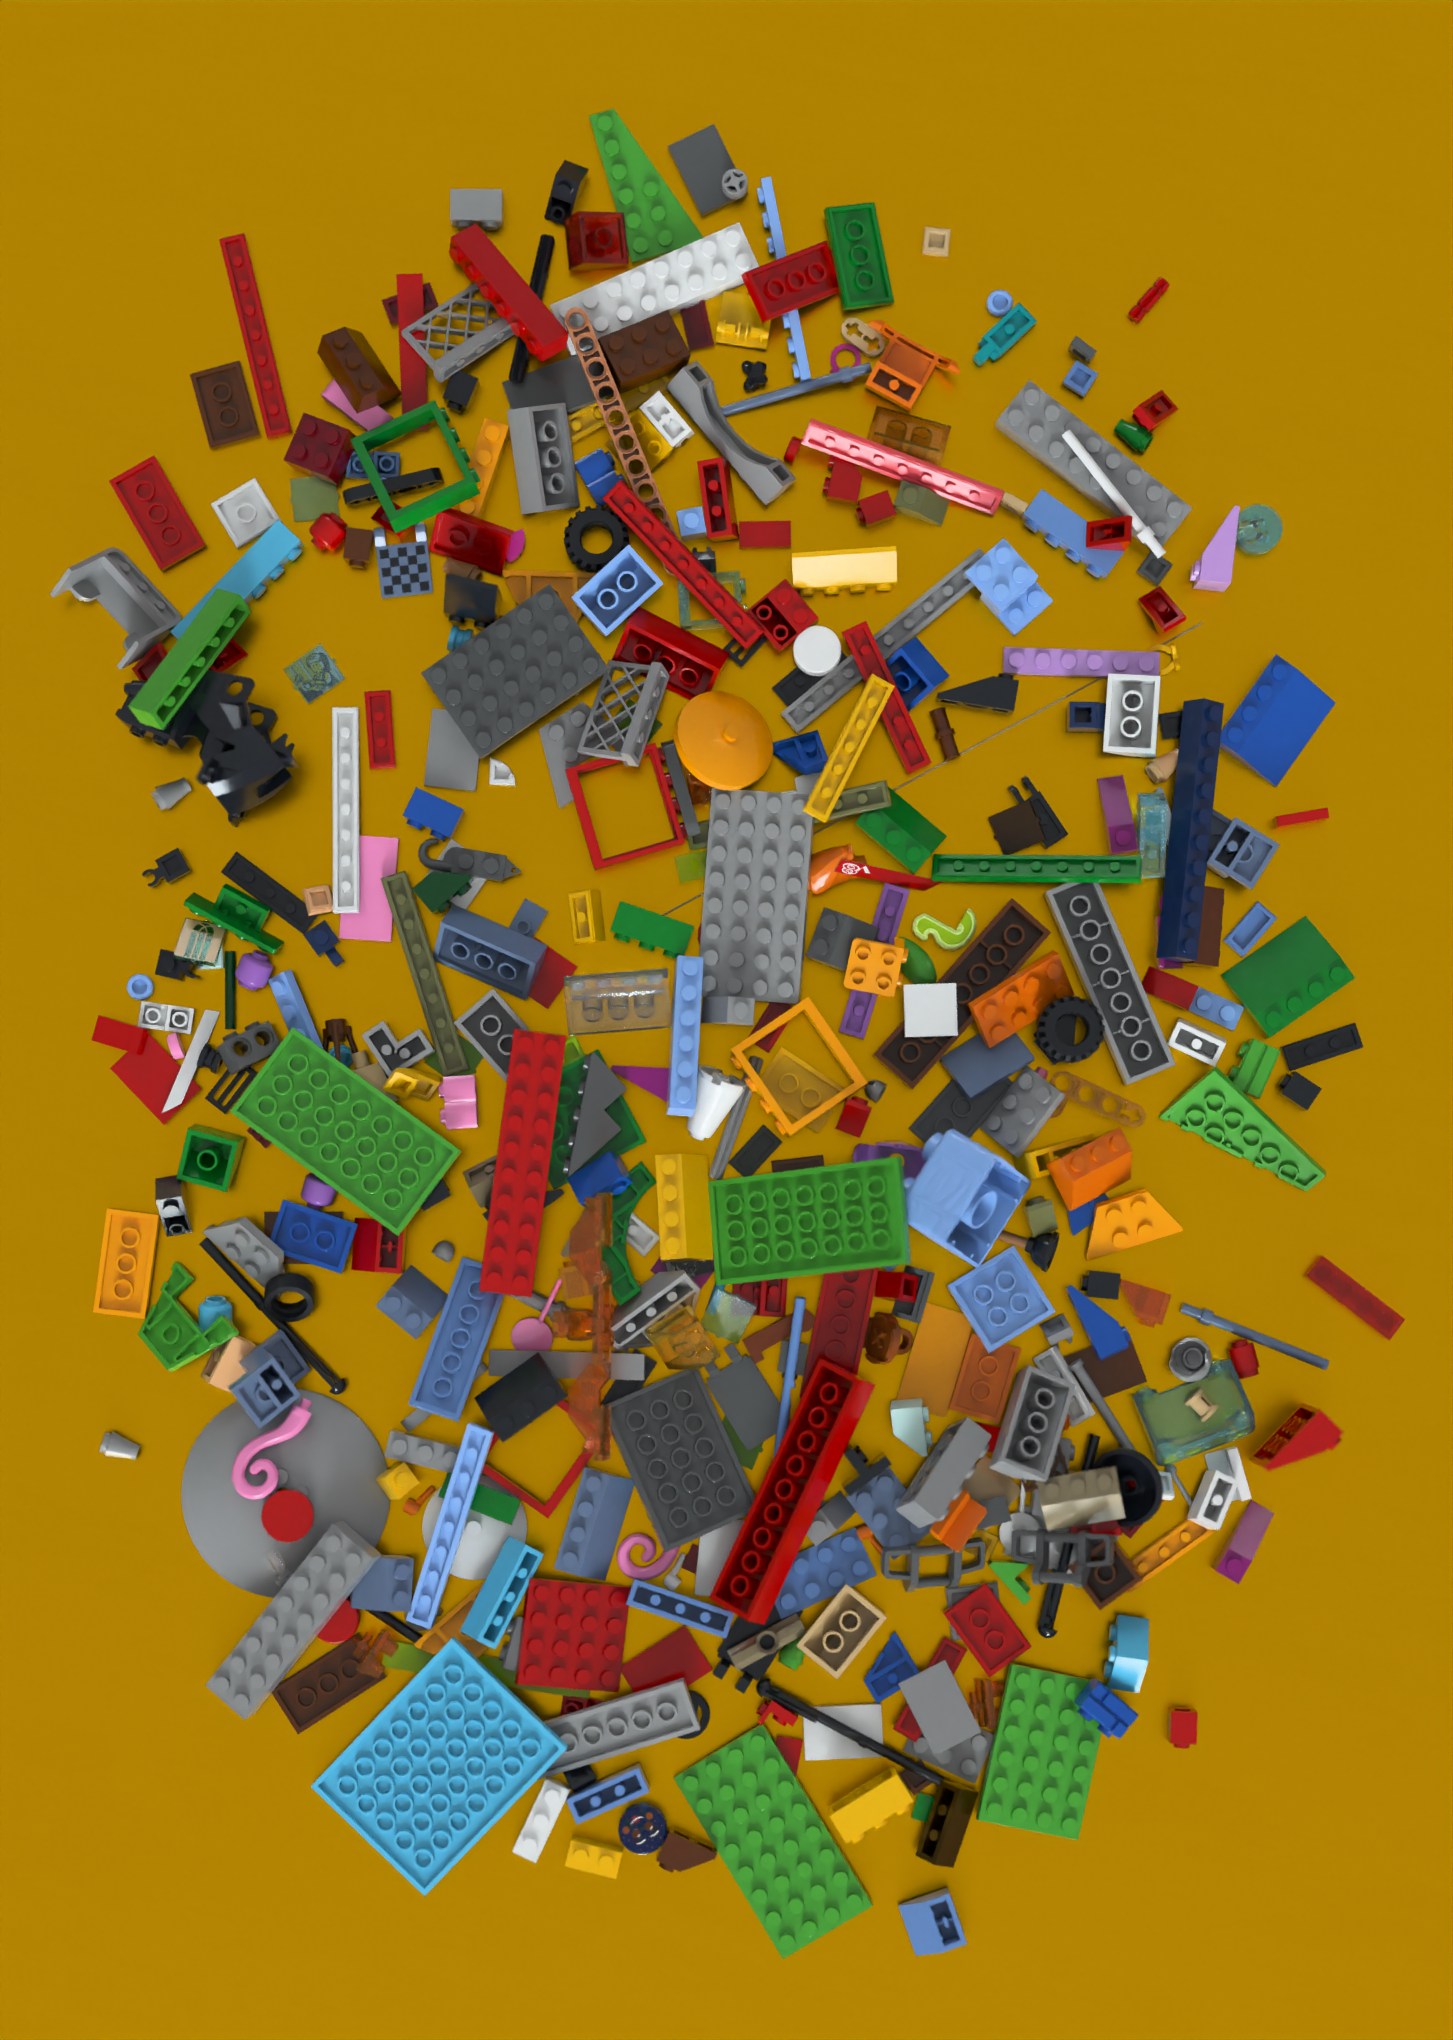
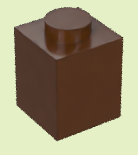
M347 527L343 559L349 563L350 567L364 568V565H371L375 540L373 530Z

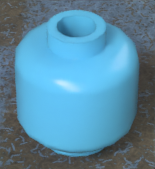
M222 1296L206 1297L205 1301L200 1303L198 1307V1322L201 1329L206 1331L220 1315L227 1316L232 1322V1304Z

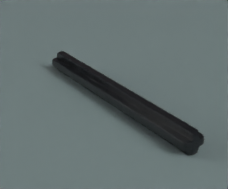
M542 234L540 237L529 285L540 300H542L555 243L554 237L547 234ZM520 336L517 337L509 372V379L514 383L523 382L529 357V350Z

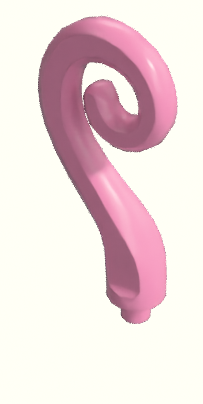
M302 1398L299 1406H292L281 1425L251 1440L238 1453L232 1467V1482L236 1491L241 1496L248 1499H261L268 1496L276 1488L279 1472L272 1461L258 1459L252 1463L249 1469L252 1475H257L263 1470L267 1472V1480L261 1486H253L247 1482L245 1476L247 1466L257 1453L294 1437L305 1427L312 1415L308 1412L312 1404L311 1401Z
M641 1533L632 1534L620 1544L617 1552V1563L623 1574L629 1578L641 1581L650 1580L663 1574L672 1565L680 1546L665 1553L663 1551L660 1558L653 1564L639 1567L633 1564L630 1559L632 1547L638 1544L642 1545L645 1551L641 1559L644 1562H649L656 1554V1545L653 1539Z

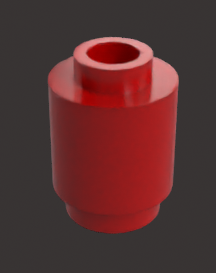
M1247 1339L1232 1342V1347L1228 1349L1234 1373H1237L1238 1378L1243 1379L1259 1374L1258 1367L1260 1366L1253 1342L1248 1343Z

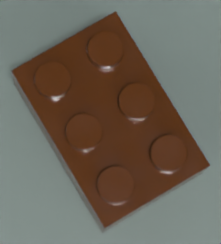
M668 310L598 338V343L619 394L681 370L688 365L691 356Z

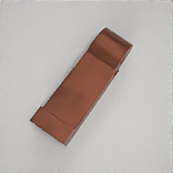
M804 1309L801 1332H807L814 1326V1316L807 1309ZM793 1313L742 1340L755 1364L764 1359L761 1351L790 1336Z

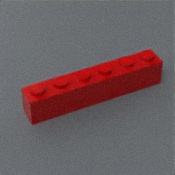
M477 224L451 237L449 249L451 259L464 269L467 278L470 281H474L479 287L482 296L486 300H490L495 306L497 314L501 318L506 319L513 333L521 337L532 355H536L543 362L567 347L569 334Z

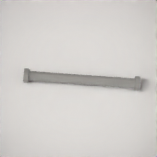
M1079 1358L1068 1365L1070 1371L1075 1372L1121 1447L1136 1451L1084 1369L1082 1359Z

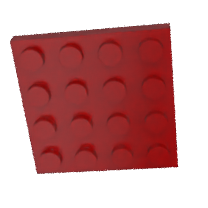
M529 1578V1584L525 1593L515 1684L619 1693L629 1605H626V1601L631 1587Z

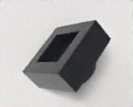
M589 1764L563 1772L573 1793L597 1781Z

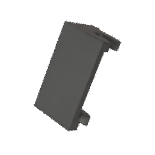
M906 1265L904 1273L919 1277L915 1303L895 1301L892 1315L920 1324L935 1273Z

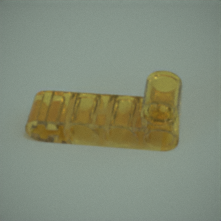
M1056 1072L1048 1081L1055 1086L1056 1078L1064 1076L1069 1083L1065 1090H1060L1066 1096L1059 1104L1057 1111L1050 1118L1059 1116L1067 1101L1070 1100L1129 1128L1139 1127L1145 1121L1146 1114L1140 1105L1069 1072ZM1084 1086L1092 1091V1097L1089 1101H1083L1079 1097V1090ZM1108 1097L1112 1098L1116 1104L1112 1112H1106L1102 1106L1104 1099ZM1123 1103L1125 1104L1123 1110L1127 1112H1132L1135 1109L1136 1116H1138L1139 1119L1133 1120L1130 1123L1129 1116L1122 1113L1118 1118L1116 1117V1115L1121 1111Z

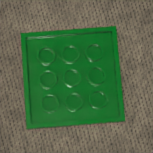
M599 1049L593 1051L606 1065ZM585 1056L562 1068L548 1179L554 1190L569 1182L567 1178L570 1176L567 1173H563L565 1158H571L573 1149L568 1147L570 1132H576L578 1122H574L573 1117L575 1107H581L583 1096H578L580 1081H586L588 1071L583 1070ZM622 1094L604 1109L621 1130L573 1174L608 1151L620 1156L647 1142Z

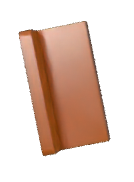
M964 1489L955 1500L952 1499L949 1503L948 1508L950 1510L947 1516L942 1521L934 1522L929 1529L934 1538L957 1553L962 1550L987 1514V1509L971 1499L969 1493Z

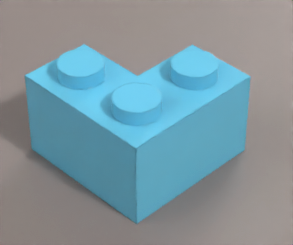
M1118 1615L1115 1625L1111 1624L1109 1629V1640L1113 1641V1646L1110 1645L1108 1661L1110 1662H1105L1104 1677L1108 1678V1689L1139 1693L1148 1664L1149 1619Z

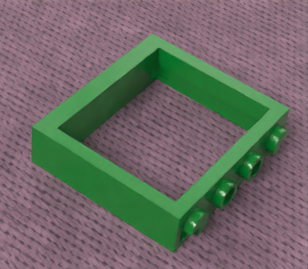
M435 400L350 439L395 534L480 494L476 484L480 481L475 468L469 469L467 463L471 462L464 447L459 449L457 445L460 442L459 436L454 427L449 429L447 422H450L449 416L444 407L439 409ZM436 420L464 479L396 511L368 451Z

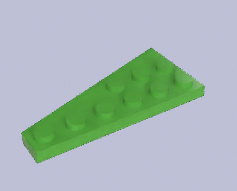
M610 109L589 115L632 265L661 257L704 238L616 111Z

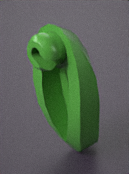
M898 937L905 939L904 948H909L906 964L901 963L900 967L903 973L914 984H935L937 980L936 970L929 955L913 941L904 937Z

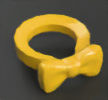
M1170 644V647L1155 645L1147 651H1164L1172 656L1173 661L1166 669L1159 670V676L1168 674L1172 669L1175 671L1180 670L1179 656L1175 644Z

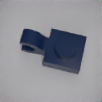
M325 920L304 934V937L319 957L326 953L332 964L336 967L344 962V959L334 947L340 943V940Z

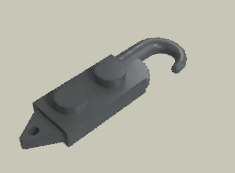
M434 838L425 840L418 850L420 862L425 867L454 874H468L471 877L503 882L505 878L521 873V870L511 863L506 855L460 847L450 848L444 855L443 861L431 859L427 856L426 850L429 845L438 843V839ZM512 868H515L516 872L513 873L511 871Z

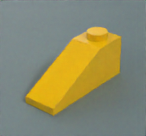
M1087 1135L1023 1152L1020 1158L1014 1156L1017 1171L1028 1179L1049 1175L1050 1172L1046 1164L1092 1141L1094 1135Z

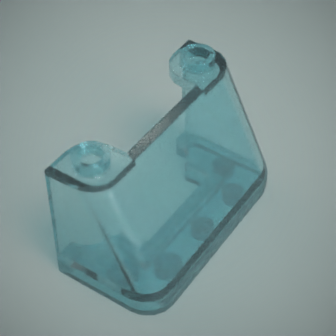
M1231 1359L1212 1362L1207 1376L1199 1381L1188 1382L1159 1394L1156 1389L1144 1387L1132 1395L1158 1466L1170 1465L1247 1436L1255 1430L1253 1409ZM1200 1387L1203 1389V1394L1213 1404L1217 1403L1219 1405L1215 1413L1204 1422L1200 1420L1201 1416L1190 1405L1186 1406L1184 1404L1186 1399Z

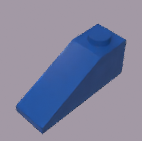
M1072 1285L1066 1288L1068 1297L1098 1360L1102 1361L1128 1349V1341L1131 1338L1126 1327H1120L1118 1321Z

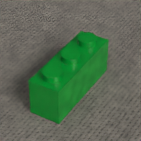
M620 901L610 932L615 934L614 938L628 943L632 939L639 942L638 947L653 951L655 947L664 950V956L676 959L677 955L685 956L694 926Z

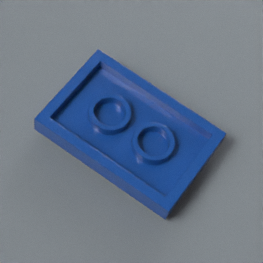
M283 1199L270 1240L284 1251L285 1256L342 1274L358 1223Z

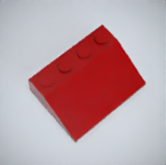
M1303 1403L1249 1460L1261 1468L1270 1471L1320 1454L1327 1449L1333 1450L1341 1442L1340 1436L1344 1432L1320 1409Z

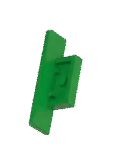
M228 884L222 887L215 904L194 892L184 902V906L188 907L192 913L212 920L216 926L232 931L238 938L254 943L260 950L266 953L275 954L284 944V941L262 930L271 908Z

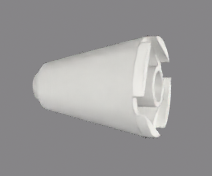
M698 1066L696 1110L692 1117L688 1116L686 1127L690 1131L689 1135L703 1141L704 1138H710L744 1092L746 1084L742 1080L731 1074L728 1077L722 1074V1070L711 1066Z

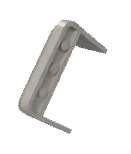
M108 548L69 567L50 593L54 598L70 590L78 600L89 602L97 599L126 630L129 635L125 638L123 646L127 653L117 665L120 670L142 659L156 643L166 638L171 633L170 631L181 621L180 613L137 566L117 548Z

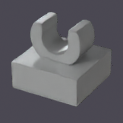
M1064 1314L1040 1324L1042 1332L1050 1345L1057 1346L1059 1349V1341L1066 1339L1068 1343L1072 1342L1071 1336L1074 1335V1332Z

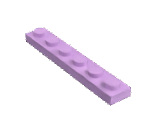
M1004 647L1003 649L1004 674L1108 678V673L1159 676L1160 652Z

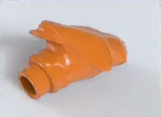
M851 844L831 847L812 854L809 890L813 894H821L841 882L856 879L857 876L834 872L842 859L867 865L865 856H855Z

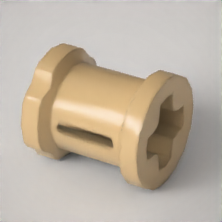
M1201 1387L1194 1391L1184 1403L1186 1406L1190 1405L1201 1416L1200 1420L1202 1422L1211 1417L1219 1408L1217 1403L1213 1404L1203 1394Z

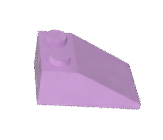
M1240 506L1232 508L1199 559L1191 566L1190 581H1194V589L1224 592L1231 584Z

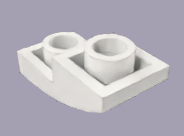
M141 1001L137 1026L191 1034L194 1008Z

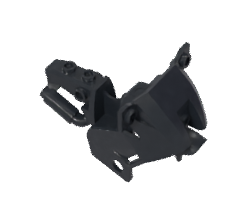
M207 670L163 730L140 723L128 707L147 681L133 680L131 683L124 684V692L128 697L122 708L118 709L115 714L118 719L130 729L129 732L132 735L142 739L145 735L149 736L154 743L162 747L170 744L178 749H182L191 737L197 738L202 744L199 756L203 764L195 779L199 784H207L228 812V821L235 827L239 820L244 818L247 810L273 797L291 780L293 776L285 767L300 768V765L292 755L295 745L291 743L286 747V740L288 738L286 733L272 743L269 732L277 720L276 712L273 709L247 702L255 687V682L251 678ZM235 682L241 683L242 690L237 695H230L228 693L230 685ZM253 712H261L264 716L262 723L259 725H253L251 714Z

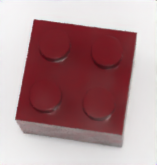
M303 413L284 461L293 469L339 486L354 451L350 439L357 436L347 428Z

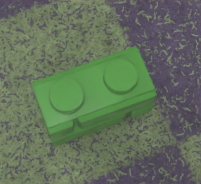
M1253 1038L1249 1039L1248 1043L1243 1041L1237 1056L1241 1057L1237 1066L1233 1065L1227 1077L1246 1095L1260 1099L1281 1051Z

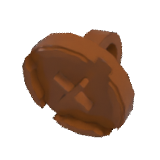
M877 1312L874 1314V1318H869L863 1348H866L867 1354L865 1356L871 1363L886 1365L893 1360L896 1354L902 1355L911 1349L913 1336L910 1331L899 1326L897 1319L892 1314ZM903 1335V1341L900 1345V1338Z

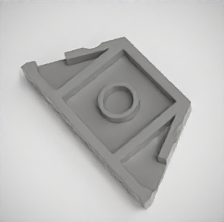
M246 1217L237 1218L235 1221H225L215 1227L212 1224L203 1231L205 1236L264 1288L271 1278L284 1273V1251ZM284 1292L275 1295V1298L278 1299Z

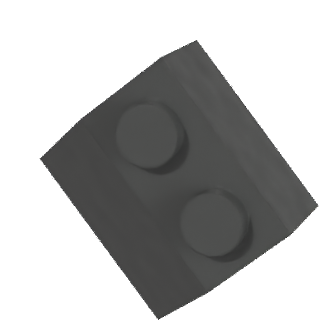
M824 907L806 956L815 962L846 972L853 939L861 938L875 941L880 928Z

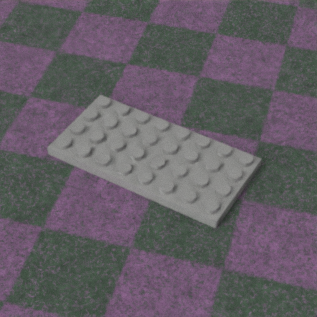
M712 788L699 957H704L702 996H733L755 998L756 1001L800 1003L814 817L802 811L809 795L752 790L728 791Z

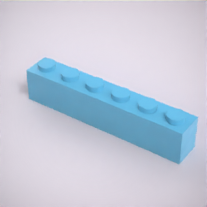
M277 520L170 632L179 640L217 588L239 594L246 605L253 597L259 598L266 590L265 585L271 579L275 580L283 573V566L289 560L294 561L301 554V547L303 546L301 540Z

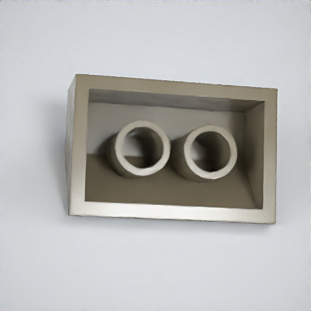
M1117 1465L1049 1476L1046 1482L1037 1481L1047 1531L1126 1518Z

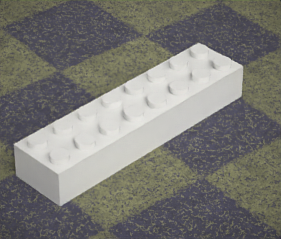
M738 222L551 304L550 309L551 313L565 329L566 313L576 307L583 309L588 315L598 340L602 336L667 310L672 316L679 313L681 309H687L698 304L699 301H706L722 294L723 291H729L745 284L741 275L759 267ZM573 314L569 318V323L577 328L582 326L584 319L579 314ZM568 334L567 349L570 356H574L576 351ZM585 338L579 342V348L583 352L594 347L590 339Z

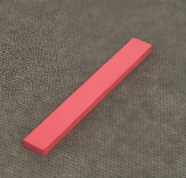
M812 418L802 438L801 444L894 479L904 480L925 487L940 496L994 515L1004 495V490Z

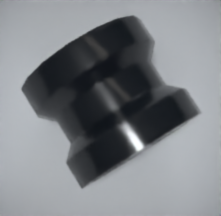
M206 1043L199 1055L197 1067L209 1068L212 1073L217 1074L223 1064V1059L217 1049H214L211 1044Z

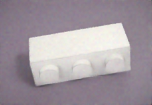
M552 1776L546 1777L512 1850L513 1853L534 1863L537 1862L570 1792L571 1787L569 1784Z

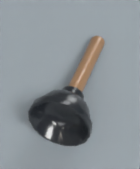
M1002 1230L997 1239L1025 1248V1252L1031 1253L1032 1261L1041 1267L1042 1271L1047 1272L1055 1255L1060 1233L1055 1231L1054 1233H1045L1038 1235L1037 1238L1029 1237L1028 1239Z

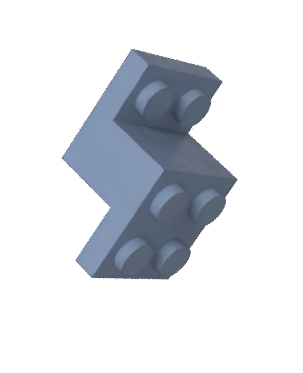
M1213 809L1207 868L1222 878L1230 876L1251 890L1280 844L1240 819L1234 817L1230 820Z
M279 1329L239 1361L246 1373L228 1388L260 1429L301 1396L293 1384L310 1372L311 1369L285 1333Z

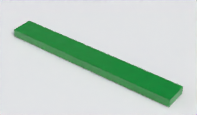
M934 854L932 880L947 882L1141 883L1142 856Z

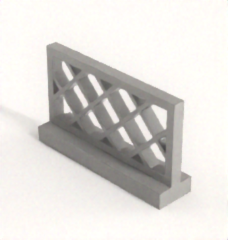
M475 283L401 331L403 338L432 368L434 377L439 383L514 335L510 324L505 318L488 317L489 308L495 309V306L489 299L487 301L472 299V294L479 290ZM456 304L468 305L467 314L453 313L452 307ZM471 306L486 308L485 317L470 315ZM437 317L447 318V328L431 326L432 320ZM451 319L466 321L465 330L450 328ZM469 321L484 323V329L479 332L469 331ZM417 330L428 332L427 341L417 340L411 334ZM431 332L446 334L445 343L430 341ZM449 335L464 336V342L460 345L448 344ZM429 348L444 350V355L434 360L428 353Z
M609 660L607 664L609 671L603 675L577 752L580 755L626 761L630 766L638 767L670 675L663 664L659 662L643 665ZM614 669L624 670L626 675L614 682L611 679ZM640 673H648L646 680L638 685L632 679ZM630 680L634 687L621 695L617 688ZM615 690L618 697L605 705L603 702L605 695ZM638 693V702L628 708L625 700ZM622 703L626 710L612 717L609 710ZM607 713L610 720L597 728L595 724L597 718ZM630 716L632 719L630 725L620 731L617 723ZM614 726L618 733L604 740L601 733ZM599 736L602 743L594 748H587L589 741ZM622 739L624 743L620 752L609 749L608 746Z

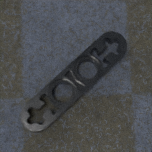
M435 467L384 479L382 482L388 495L393 496L440 484L443 482L440 468ZM371 483L352 487L342 492L345 505L347 506L378 499Z

